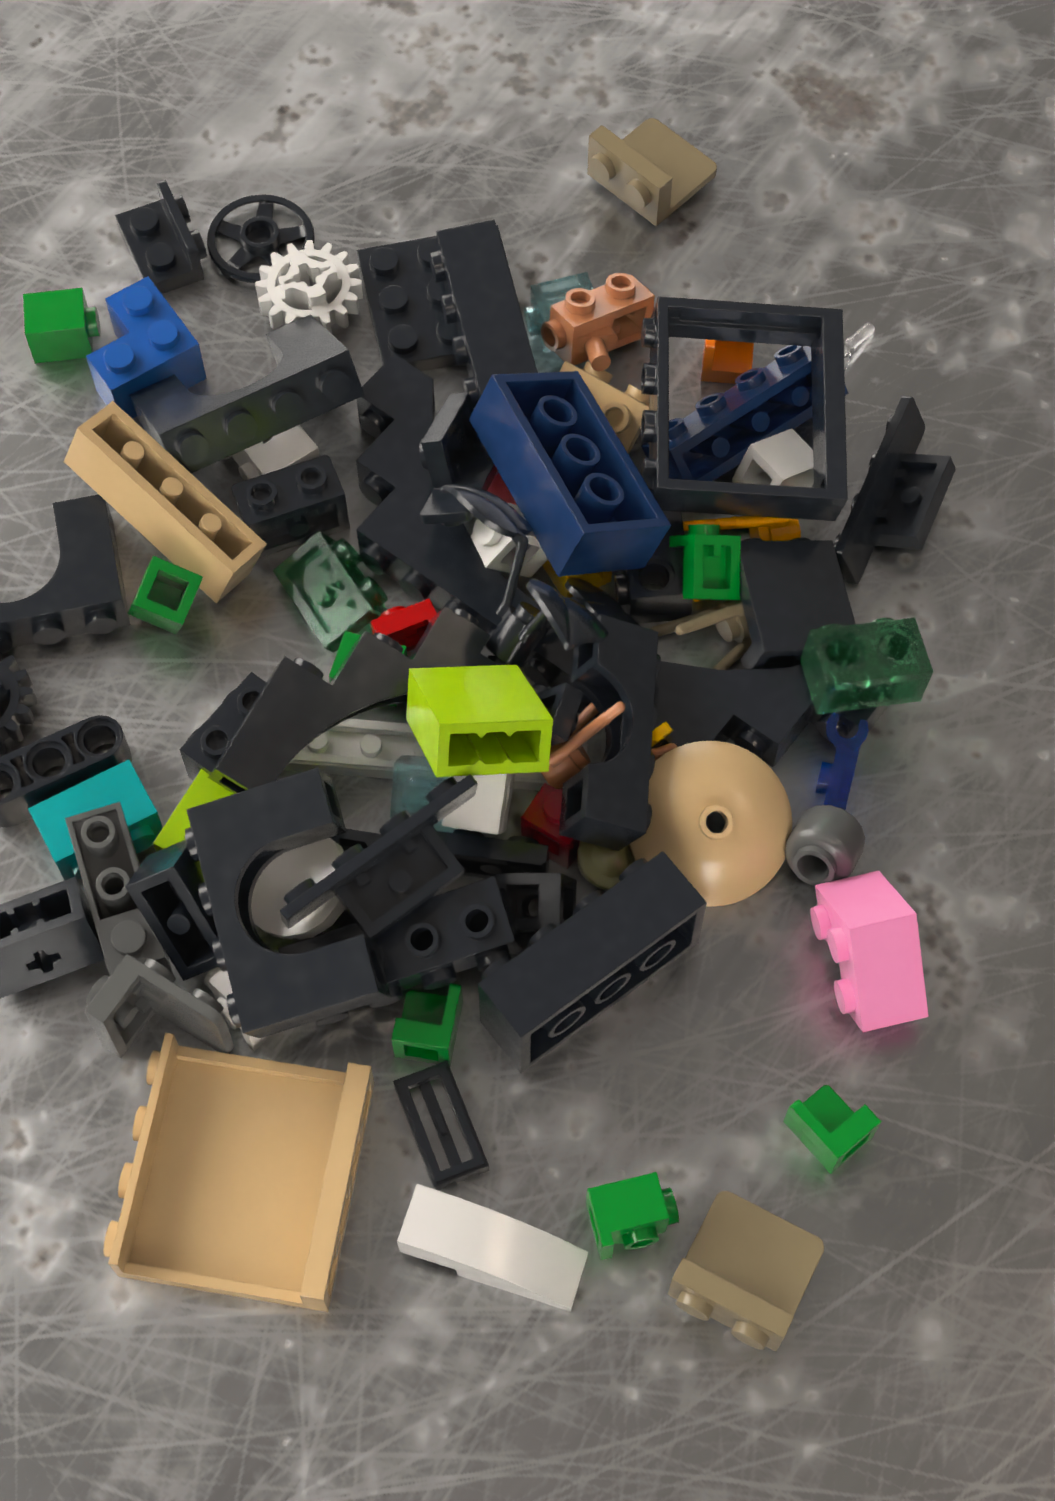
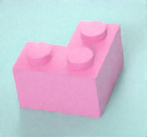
M879 870L815 885L817 906L810 909L811 922L817 939H825L829 945L835 963H839L841 979L834 981V992L841 1013H849L863 1033L929 1017L917 914Z

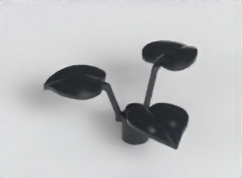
M449 484L441 488L440 493L453 494L483 524L502 535L511 537L516 545V552L504 598L496 610V613L503 619L486 643L490 651L498 658L510 665L522 667L539 641L545 638L552 627L562 642L565 651L586 643L602 642L606 639L609 632L597 618L600 614L640 626L612 596L592 583L579 578H569L565 583L566 589L573 595L571 598L564 597L555 588L543 581L530 579L526 587L541 610L524 601H521L517 607H513L512 604L529 542L526 536L531 533L532 528L511 505L489 491L464 484Z

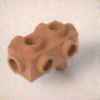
M626 273L611 274L607 277L605 285L592 290L583 288L572 289L566 293L565 300L551 305L550 319L541 326L543 342L549 350L554 351L564 362L567 361L577 365L589 360L593 370L604 371L611 364L609 351L641 339L643 318H651L654 310L655 295L634 276Z

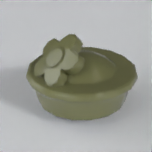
M580 841L576 855L577 866L582 876L590 884L606 891L619 883L618 879L621 873L635 862L630 845H627L620 851Z

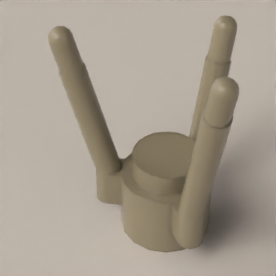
M741 598L740 600H728L714 608L649 628L659 632L658 637L673 632H676L678 635H684L715 624L719 634L725 641L731 642L735 640L738 642V645L712 668L717 670H728L747 652L752 644Z

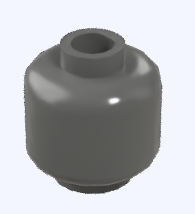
M816 805L807 809L798 819L786 841L785 857L788 866L799 879L813 886L848 878L864 850L865 835L863 828L853 815L842 808L832 805Z

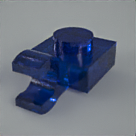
M832 713L827 721L826 732L829 740L835 745V758L833 763L822 761L815 793L825 795L823 805H831L845 810L859 750L868 735L869 728L867 720L861 719L857 734L851 738H843L838 734L836 728L839 714Z

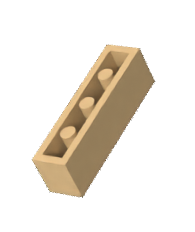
M114 401L77 428L64 463L173 564L202 576L199 588L215 603L219 602L250 574L267 543Z

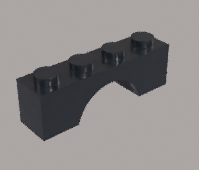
M600 614L597 618L607 628L609 634L602 642L586 643L574 648L571 684L591 700L599 714L607 711L620 701L626 707L620 715L604 727L606 748L601 763L589 764L563 783L559 835L620 851L646 834L652 818V807L648 803L649 780L655 767V756L651 752L652 730L658 717V706L654 703L655 681L661 668V657L657 654L659 632Z

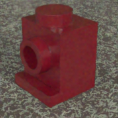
M544 783L521 816V836L533 838L542 845H549V859L568 870L576 858L580 841L559 835L563 788L556 789Z

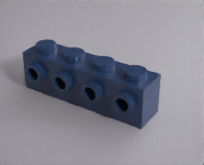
M788 345L774 354L775 361L763 368H754L742 373L735 379V386L724 393H714L701 399L695 405L696 411L685 418L669 420V479L714 481L741 463L750 444L791 428L795 429L812 418L811 347ZM845 386V396H846V395L849 394V393H848L847 388H846V386ZM645 442L641 447L646 458H649V442Z

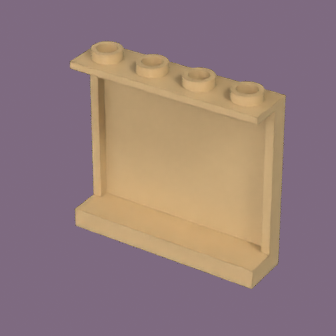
M165 1033L161 1051L153 1050L147 1067L146 1081L148 1085H152L147 1106H139L134 1119L132 1137L134 1141H138L133 1163L126 1162L120 1175L118 1196L123 1198L124 1201L119 1221L112 1220L107 1228L103 1252L105 1257H110L108 1264L118 1277L329 1312L375 1084L371 1066L348 1062L346 1072L180 1046L174 1034Z

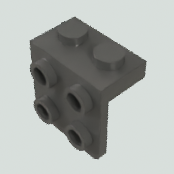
M126 954L110 977L107 975L102 976L94 984L87 996V1007L84 1012L104 1048L120 1058L123 1057L154 1013L159 1014L217 1052L230 1054L234 1048L229 1032L230 1025L221 1014L224 1009L223 1006L211 995L198 988H195L190 994L173 982L176 980V977L166 967L153 959L148 958L142 964Z

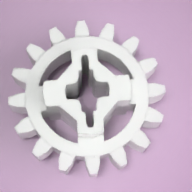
M307 240L305 249L299 251L290 243L287 244L288 255L283 257L273 252L270 254L272 267L260 266L261 280L255 282L260 313L262 316H269L270 326L273 329H277L284 324L288 325L311 314L332 334V325L336 323L343 328H347L349 326L348 314L358 315L360 312L359 299L363 298V288L359 267L357 264H349V256L346 251L334 256L331 243L327 242L321 250L314 249L313 241Z

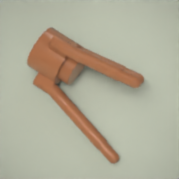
M591 702L578 715L576 729L567 742L551 746L549 772H540L550 786L556 789L563 788L564 782L591 763L582 745L625 710L626 706L623 702L615 703L585 726L599 713ZM669 743L653 748L651 752L654 754L655 760H657L665 753L677 748V745Z

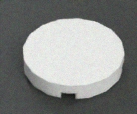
M327 838L290 850L274 859L263 870L256 882L251 903L253 922L264 932L282 939L297 938L301 940L313 938L331 927L345 909L336 896L289 929L281 920L280 910L287 905L283 899L284 896L298 884L309 878H312L317 884L335 871L331 864L344 852L342 847L331 838Z

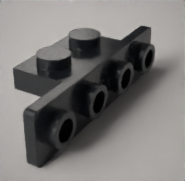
M469 392L449 394L439 413L435 416L425 437L420 442L419 456L421 465L425 470H429L434 488L420 513L423 524L441 523L446 527H454L472 520L474 515L453 494L440 493L439 491L443 486L449 484L471 485L487 491L498 471L469 421L474 410Z
M902 396L895 413L889 417L884 438L877 453L873 454L870 459L868 474L860 492L852 500L851 512L842 533H839L835 538L834 547L841 572L847 583L859 584L875 546L923 549L956 471L951 456L915 454L925 432V423L914 398L911 396Z
M471 774L459 782L454 777L446 779L427 794L426 799L429 801V804L412 816L407 810H404L392 817L379 829L382 837L366 849H363L360 844L347 849L332 862L331 865L335 871L317 884L312 878L298 884L283 898L287 903L280 910L283 923L288 929L293 927L336 896L364 935L375 939L462 876L465 869L432 826L474 797L478 786L477 781Z

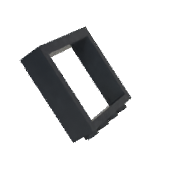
M658 296L651 318H643L641 346L650 348V362L643 363L641 373V394L649 395V410H643L640 436L641 442H649V458H643L641 476L662 511L836 521L848 500L843 309ZM669 337L811 347L814 488L669 479Z

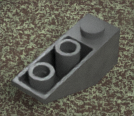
M113 803L65 818L109 976L126 954L142 964L148 958L153 959L173 974L168 955L125 887L139 868L140 863L121 803Z

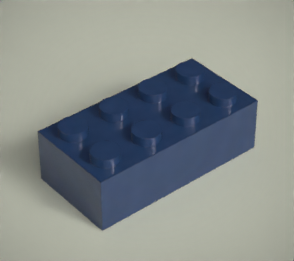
M579 372L492 374L469 421L524 518L532 528L533 534L557 576L644 568L671 527V524Z

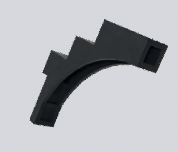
M446 606L432 618L410 657L402 654V646L389 636L381 633L372 635L365 631L352 646L330 684L322 679L324 676L323 672L312 663L301 658H295L292 661L284 656L270 675L208 778L234 794L276 781L286 765L304 747L321 734L341 722L364 712L407 702L409 668L510 664L497 656L488 655L486 657L481 654L491 635L480 629L481 624L473 615L457 608L450 610ZM540 684L531 685L536 693L549 689Z

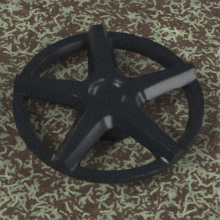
M251 195L233 201L215 216L208 229L207 248L213 263L224 277H231L247 283H255L261 280L260 273L239 270L254 257L261 256L272 267L270 254L275 252L282 255L279 250L280 244L305 238L302 250L305 249L307 240H312L314 244V228L308 215L292 201L274 195ZM259 202L256 217L250 218L242 226L223 220L231 211L246 204ZM273 203L283 205L298 215L303 224L296 227L278 229L276 222L273 221ZM216 232L241 243L240 249L227 262L217 251L215 245Z

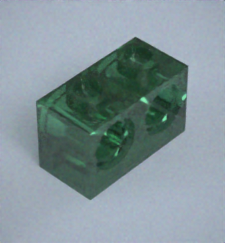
M884 617L870 623L846 626L828 624L819 629L810 630L800 659L816 714L919 702L933 674V669L915 617L896 620Z

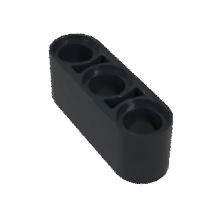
M97 715L89 717L1 756L0 790L6 788L13 790L8 796L0 799V827L8 828L32 819L28 808L127 760L132 762L131 751L120 724L109 716ZM114 744L112 749L106 753L93 754L94 750L100 745ZM63 766L61 772L55 776H42L51 767Z

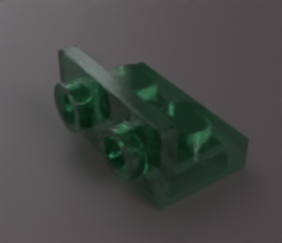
M318 531L277 566L273 572L324 649L335 653L339 649L345 631L357 634L372 620L379 618L387 610L384 603L388 601V597L370 576L365 578L357 566L362 562V559L347 540L340 538L336 541Z

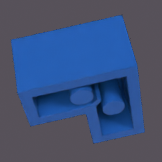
M149 276L105 298L114 333L118 339L86 355L96 391L106 405L114 401L133 419L138 415L129 394L174 374L186 389L207 379L199 343Z

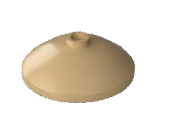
M698 741L684 744L655 760L654 771L649 780L648 803L652 807L651 822L646 834L629 844L635 861L641 858L650 861L664 851L707 902L706 907L737 903L761 890L772 880L783 864L786 841L792 832L790 802L785 788L775 772L761 758L749 750L721 741ZM711 812H718L724 818L725 825L719 833L711 832L706 826V818Z

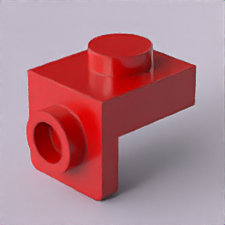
M430 598L408 607L396 606L384 611L379 618L371 621L372 635L375 633L387 635L400 645L406 646L407 652L414 650L430 621L437 614Z

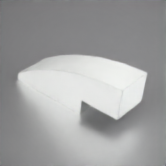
M416 1184L397 1240L399 1252L455 1269L458 1276L570 1312L588 1257V1251L527 1223L420 1184Z

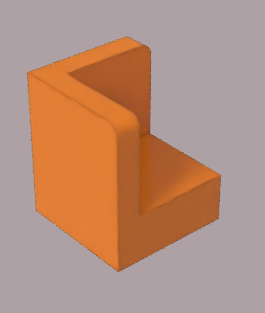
M704 339L701 381L736 384L735 379L739 375L752 369L754 343Z

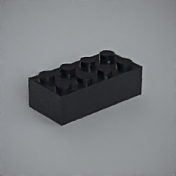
M664 851L650 861L641 858L633 862L621 873L618 879L620 882L603 894L600 890L590 893L576 905L573 910V916L559 926H556L555 923H550L542 927L530 938L527 949L513 959L504 956L496 960L481 975L482 981L478 983L480 1022L520 1073L531 1067L699 943L707 902Z

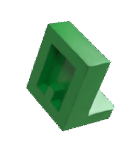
M708 524L688 525V535L670 536L669 547L684 548L683 599L740 600L741 536L720 535V525Z

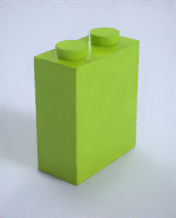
M518 665L409 668L406 720L436 777L549 772L553 718Z

